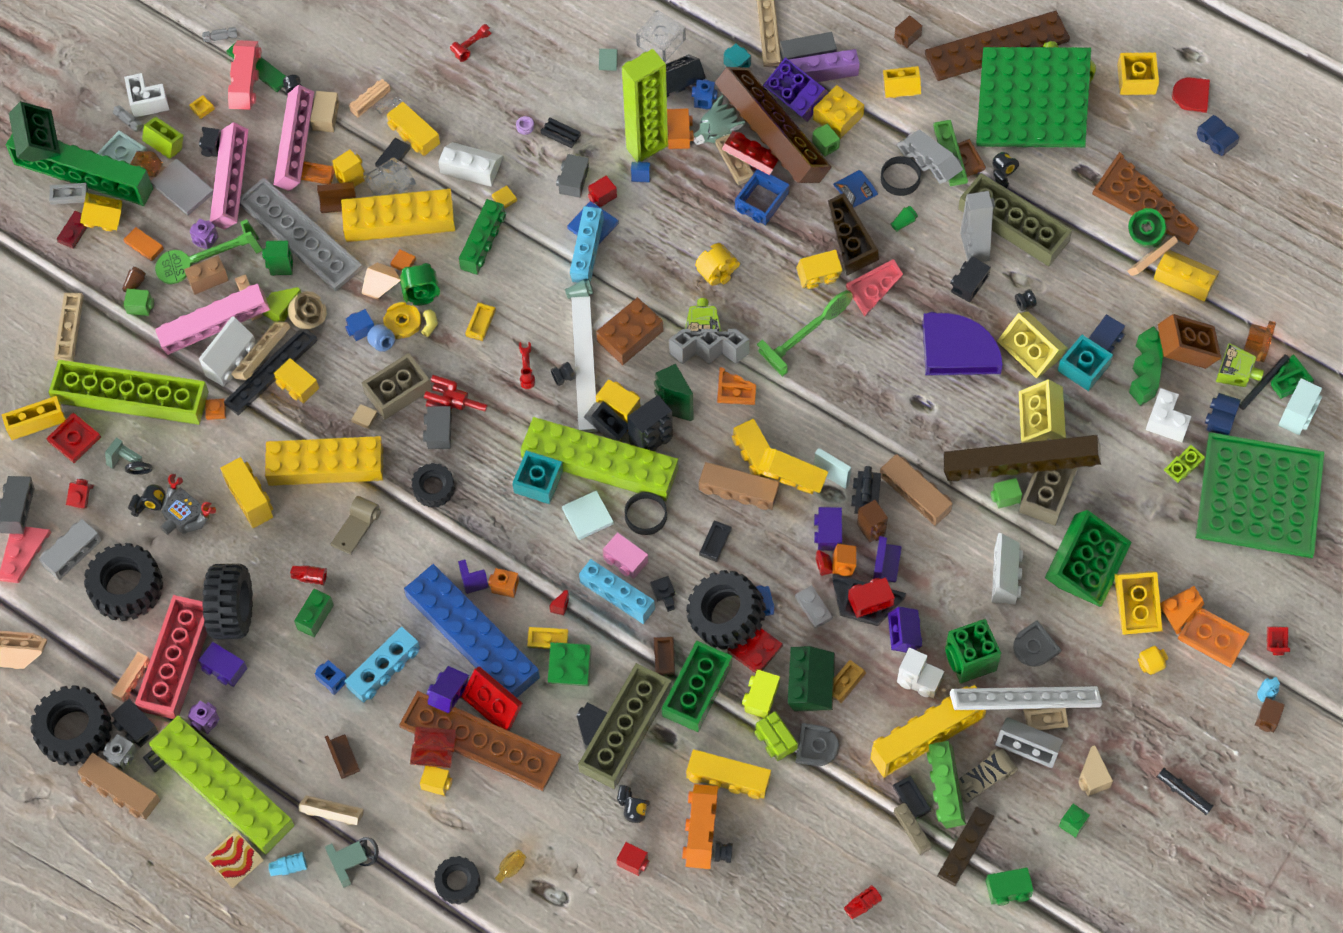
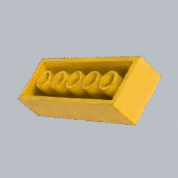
M451 188L341 200L343 232L346 242L455 231Z
M381 436L266 441L265 478L268 486L383 481V443Z
M973 685V686H971V687L966 686V687H964V688H962V689L977 688V687H976L975 685ZM951 696L941 702V705L928 708L924 712L925 714L919 718L915 716L902 728L898 726L885 738L881 736L876 739L872 746L871 760L881 775L886 777L928 752L929 744L947 741L984 719L986 710H954Z

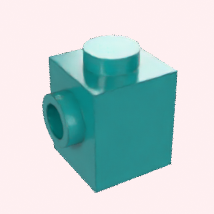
M734 44L731 48L729 47L725 50L723 64L726 67L749 68L751 66V55L745 48Z

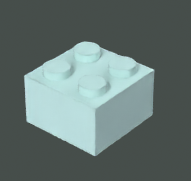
M1300 379L1278 426L1297 435H1300L1302 429L1307 430L1323 397L1319 395L1322 388L1304 379Z

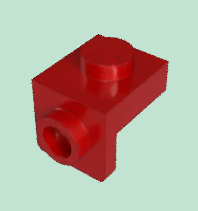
M77 479V481L70 482L66 505L83 509L87 508L90 489H93L94 484H89L88 480Z
M1267 626V651L1273 652V655L1284 656L1285 652H1290L1288 647V627Z

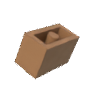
M218 255L184 269L194 295L229 281Z

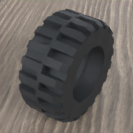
M118 543L114 544L115 547L110 548L108 546L104 548V552H98L95 555V560H90L88 564L90 569H86L84 574L86 578L84 586L89 599L95 609L99 610L100 614L105 617L109 616L110 619L115 621L117 618H120L121 621H128V618L131 617L134 620L140 614H147L150 607H155L157 604L155 600H159L162 595L160 590L163 589V577L155 559L148 550H144L139 545L134 547L132 543H125V546ZM123 570H135L141 573L139 583L130 592L112 594L107 591V585L116 573Z
M213 564L208 568V572L205 575L202 601L203 618L206 631L213 639H241L249 632L253 613V590L249 570L243 564Z
M721 570L720 574L716 572L709 574V578L706 579L704 577L700 580L701 583L698 586L695 585L693 595H689L688 601L690 604H687L686 611L689 613L687 619L691 624V628L705 643L714 648L719 647L722 650H726L729 646L731 649L738 648V644L742 646L747 644V640L749 638L753 639L756 636L755 632L757 630L760 631L763 626L761 621L765 620L766 614L763 611H765L766 606L762 594L745 575L739 574L736 571H730L729 573L727 570ZM731 596L740 597V608L731 620L721 624L712 623L713 610L721 600Z
M72 685L70 689L67 686H63L57 692L55 689L50 691L51 695L48 697L44 696L40 700L42 702L41 705H36L34 708L36 715L31 716V723L33 725H31L30 729L35 743L52 762L57 761L59 765L63 766L67 762L70 766H77V762L84 764L92 753L99 756L97 752L104 750L106 746L105 741L108 742L111 738L109 731H112L111 716L103 701L95 692H91L86 687L80 689L77 685ZM72 712H83L89 716L88 725L79 736L69 740L55 737V727L63 716Z

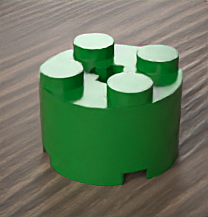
M1151 208L1142 209L1134 213L1129 220L1128 229L1130 236L1141 247H1157L1167 235L1166 221L1157 210ZM1150 224L1152 230L1146 232L1144 226L1148 227Z
M429 263L402 269L400 284L405 302L408 303L409 301L413 302L415 306H422L433 302V298L440 295L436 271Z

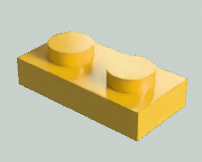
M529 627L527 647L550 649L551 642L568 643L569 630Z

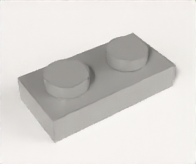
M86 183L50 185V204L83 203L86 192L88 193V186Z
M812 585L795 594L796 600L815 629L832 620L833 616Z

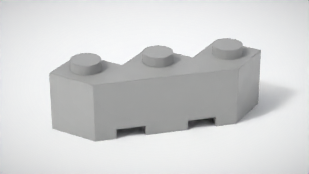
M921 130L912 132L896 144L905 157H914L922 171L930 169L939 184L947 182L963 170L960 160L953 153Z
M682 329L669 339L670 355L682 364L695 354L709 364L723 354L736 364L749 354V338L737 329H728V331H717V329L691 331V329Z

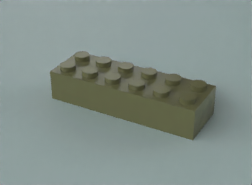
M980 173L960 197L958 210L964 213L967 194L989 191L990 198H993L995 202L992 231L1045 265L1050 266L1070 242L1072 229Z
M637 663L634 665L579 761L580 773L615 790L672 689L670 679Z

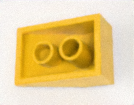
M1145 571L1114 574L1122 634L1162 631L1157 572Z

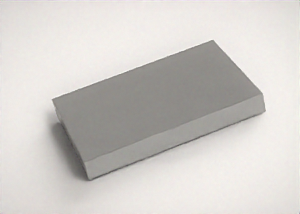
M175 159L151 180L152 186L187 216L212 196L214 191L178 159Z

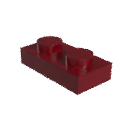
M78 211L73 212L57 237L58 243L72 249L75 248L88 228L83 223H80L82 213Z

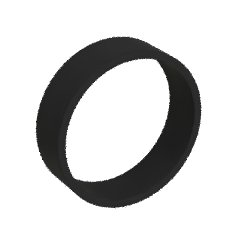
M896 156L887 160L882 166L881 184L887 192L893 195H909L920 184V167L911 158ZM906 164L916 171L918 180L908 188H895L886 182L883 173L891 165Z
M651 492L637 493L625 505L626 524L637 534H655L664 527L667 521L666 504L657 494ZM640 499H652L663 507L665 514L662 521L655 527L639 528L633 525L627 517L630 506Z

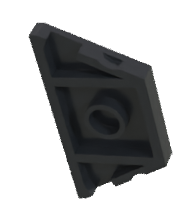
M837 574L832 575L839 614L849 619L879 626L887 618L888 613L894 610L906 596L904 592L891 589L895 597L893 606L856 618L848 599V593L853 586L857 584L864 585L867 582Z

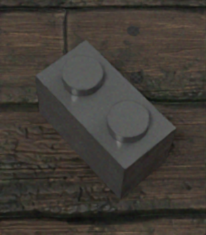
M567 154L566 160L562 161L561 176L558 175L556 186L559 187V194L580 198L589 171V158Z
M428 406L427 414H424V425H427V430L423 431V442L427 443L428 449H451V407Z

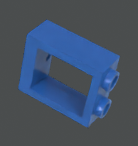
M757 169L735 198V209L740 214H745L755 222L766 226L788 196L789 184ZM757 185L778 195L766 212L746 203V200Z

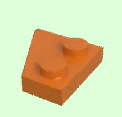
M720 367L717 403L755 405L756 384L745 381L736 374L734 376Z
M1195 586L1160 602L1161 610L1177 635L1182 631V626L1187 621L1190 622L1194 614L1204 605V601Z

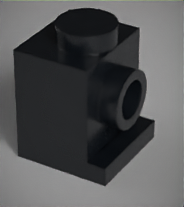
M202 127L203 137H200L199 147L202 149L201 154L206 157H218L220 129Z

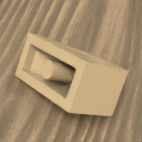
M1095 745L1089 751L1079 778L1080 788L1082 791H1086L1088 796L1110 788L1113 782Z

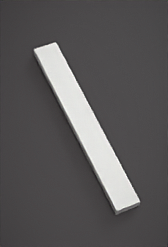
M590 296L571 297L578 425L581 431L598 432L584 418L588 410L596 403Z
M1097 686L952 689L950 691L954 710L1089 708L1102 705Z

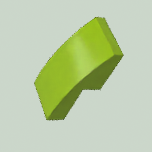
M1190 445L1164 471L1179 483L1205 460V457Z

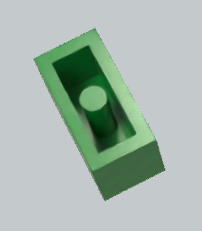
M288 240L266 241V248L262 249V257L265 259V267L269 269L270 275H293L294 259Z
M313 589L294 620L297 630L315 638L334 606L331 596Z
M1028 867L989 874L985 880L991 904L997 903L998 906L1006 905L1009 901L1013 900L1018 902L1027 901L1034 892Z

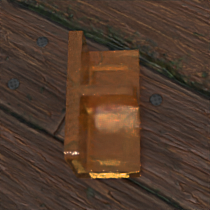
M1269 320L1267 327L1251 324L1244 351L1254 355L1256 361L1264 363L1276 322Z

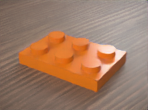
M1201 608L1194 614L1190 622H1186L1178 636V640L1231 668L1250 633Z

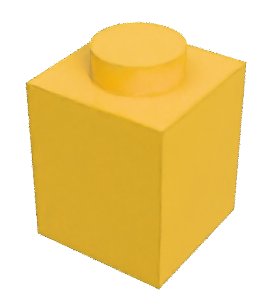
M425 765L420 780L421 790L445 796L446 790H450L453 780L449 770Z

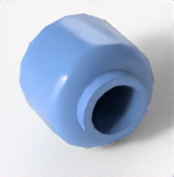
M378 324L369 330L367 339L369 344L376 350L385 352L393 346L395 335L386 326Z

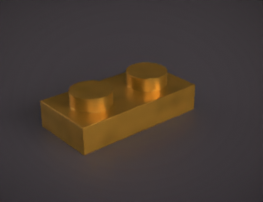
M849 660L834 678L833 698L842 703L865 676V670Z

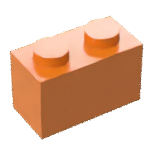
M689 108L667 109L668 149H690V141H693V130H689V126H693L692 115H689Z

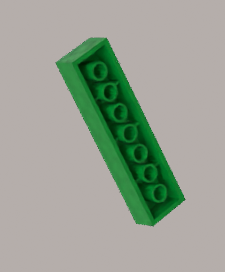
M11 134L6 143L14 165L73 184L86 183L88 189L141 206H145L153 191L147 170L142 166H133L126 161H118L107 155L102 156L92 150H83L76 145H68L58 140L59 156L31 162L17 158L13 134Z

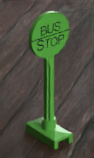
M246 219L240 222L244 234L239 235L238 238L191 256L180 250H171L164 253L157 260L155 273L164 283H179L186 278L184 269L191 267L192 264L240 245L250 244L256 254L262 252V247L257 241L259 236Z
M845 290L836 295L819 317H816L783 345L778 346L774 350L762 339L757 343V346L760 348L758 352L783 377L788 373L787 364L781 359L786 355V352L821 325L824 320H831L840 315L850 304L853 294L849 290Z

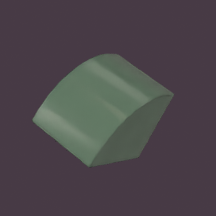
M599 49V70L617 71L618 50Z

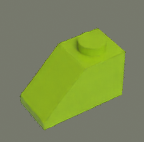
M295 287L271 292L266 297L270 310L264 312L263 316L274 322H285L289 317L288 307L290 301L301 293V289Z

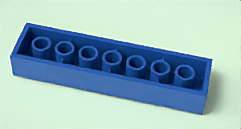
M434 564L404 588L406 598L475 668L480 666L516 698L540 678L539 669Z

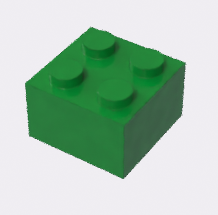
M551 642L548 683L589 686L592 646Z

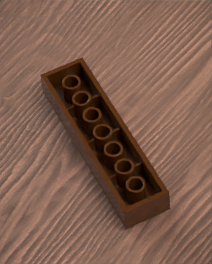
M726 67L715 82L719 91L728 98L729 103L739 111V115L759 135L762 143L770 148L772 155L780 160L783 168L791 173L794 181L797 183H820L832 166L748 68Z

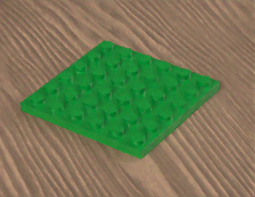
M983 47L976 146L1086 148L1091 47Z
M1209 432L1195 538L1313 558L1324 451Z

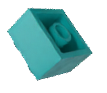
M1082 334L1060 360L1058 372L1089 392L1110 366L1113 354Z
M526 450L512 483L514 493L550 504L563 473L562 461Z

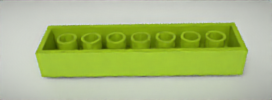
M654 49L643 52L639 57L626 62L622 66L626 149L636 162H642L668 147L666 63Z
M58 360L48 393L50 397L57 396L60 404L200 425L209 391L205 381Z
M536 417L532 418L520 449L522 459L527 450L562 461L563 472L635 493L651 492L657 494L666 502L679 469L678 458Z
M179 715L149 743L156 755L263 854L266 855L294 827L292 819Z

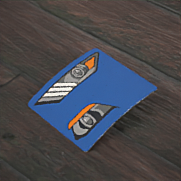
M861 170L833 183V186L840 194L845 193L853 208L878 195L871 182Z

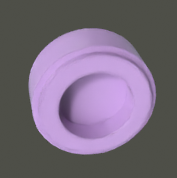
M528 116L520 117L516 122L517 131L523 135L532 133L534 130L532 118Z

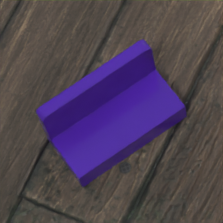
M880 536L873 579L886 577L888 582L895 583L897 581L902 547L886 544L887 537Z
M466 559L458 561L466 594L489 588L485 569L469 573Z

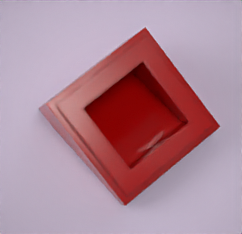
M818 550L815 560L820 575L833 573V564L830 556Z
M564 590L549 605L551 613L563 616L566 614L570 599L568 590Z

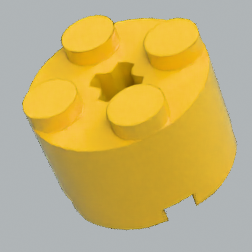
M716 243L710 246L712 249L709 252L705 250L695 263L696 270L712 286L729 282L731 279L730 275L740 265L737 258L722 243Z

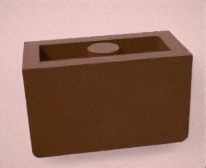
M354 182L317 185L321 213L341 212V200L356 198Z
M343 734L331 740L328 735L325 736L341 779L360 772L346 735Z

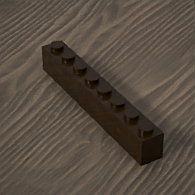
M1098 435L944 452V473L947 481L953 482L965 479L976 480L983 477L994 478L1001 475H1017L1020 473H1036L1038 471H1055L1057 469H1074L1076 467L1101 465V444Z

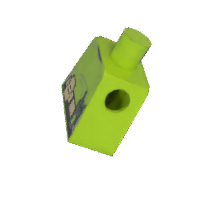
M706 298L698 299L697 306L689 307L685 329H691V331L717 329V331H721L716 307L708 306V299Z
M1228 344L1215 382L1246 387L1249 378L1261 381L1264 370L1253 367L1256 360L1254 355L1232 344Z

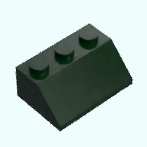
M20 101L9 112L17 158L35 162L59 156L60 150L52 110Z
M676 363L656 372V380L654 381L656 387L654 390L655 395H658L672 410L673 417L687 421L694 420L693 392Z
M812 646L791 647L788 704L794 712L833 710L834 652Z

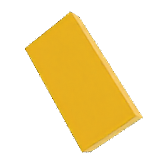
M478 302L465 336L483 341L496 308Z

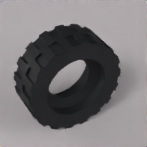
M425 464L413 474L414 477L411 480L413 494L421 505L431 508L443 506L454 495L455 484L452 473L442 464ZM431 477H437L443 483L442 489L434 494L428 493L424 489L425 481Z
M461 856L450 857L438 865L437 871L435 870V887L438 895L445 902L448 901L450 904L460 905L464 902L467 903L478 893L480 886L479 872L475 864L469 861L468 858H462ZM454 871H462L467 876V884L460 890L451 889L447 884L449 874Z

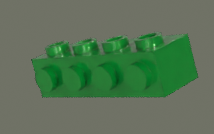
M486 199L459 256L460 270L478 275L480 268L485 263L487 253L492 248L494 238L499 233L501 223L506 218L504 204Z

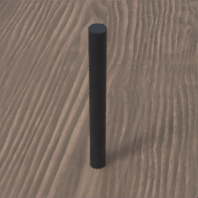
M1284 354L1239 404L1240 409L1245 410L1289 361L1290 357Z

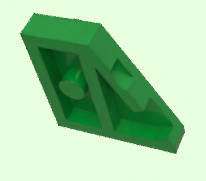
M1293 354L1288 363L1280 369L1279 374L1272 379L1270 386L1282 399L1294 393L1300 379H1304L1312 384L1314 379Z

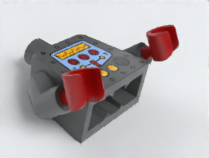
M171 474L168 477L170 485L168 486L162 506V514L166 521L160 528L167 535L175 528L182 534L202 529L210 517L209 514H214L216 508H209L212 504L211 502H204L201 505L181 487L177 488V485L183 483V479L178 477L175 482L176 474Z

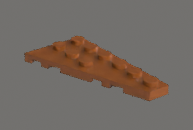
M1121 152L1115 157L1093 190L1092 195L1130 215L1145 208L1157 210L1166 221L1167 234L1175 236L1187 245H1190L1199 230L1184 213L1181 214L1175 208V205L1163 196V193L1145 175H1141L1131 162H1127Z

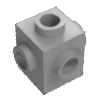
M117 734L112 742L107 743L103 755L106 758V762L124 770L126 766L132 763L137 749L132 742Z

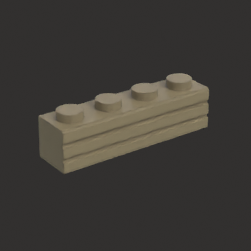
M906 803L894 808L893 813L919 855L931 850L932 845Z

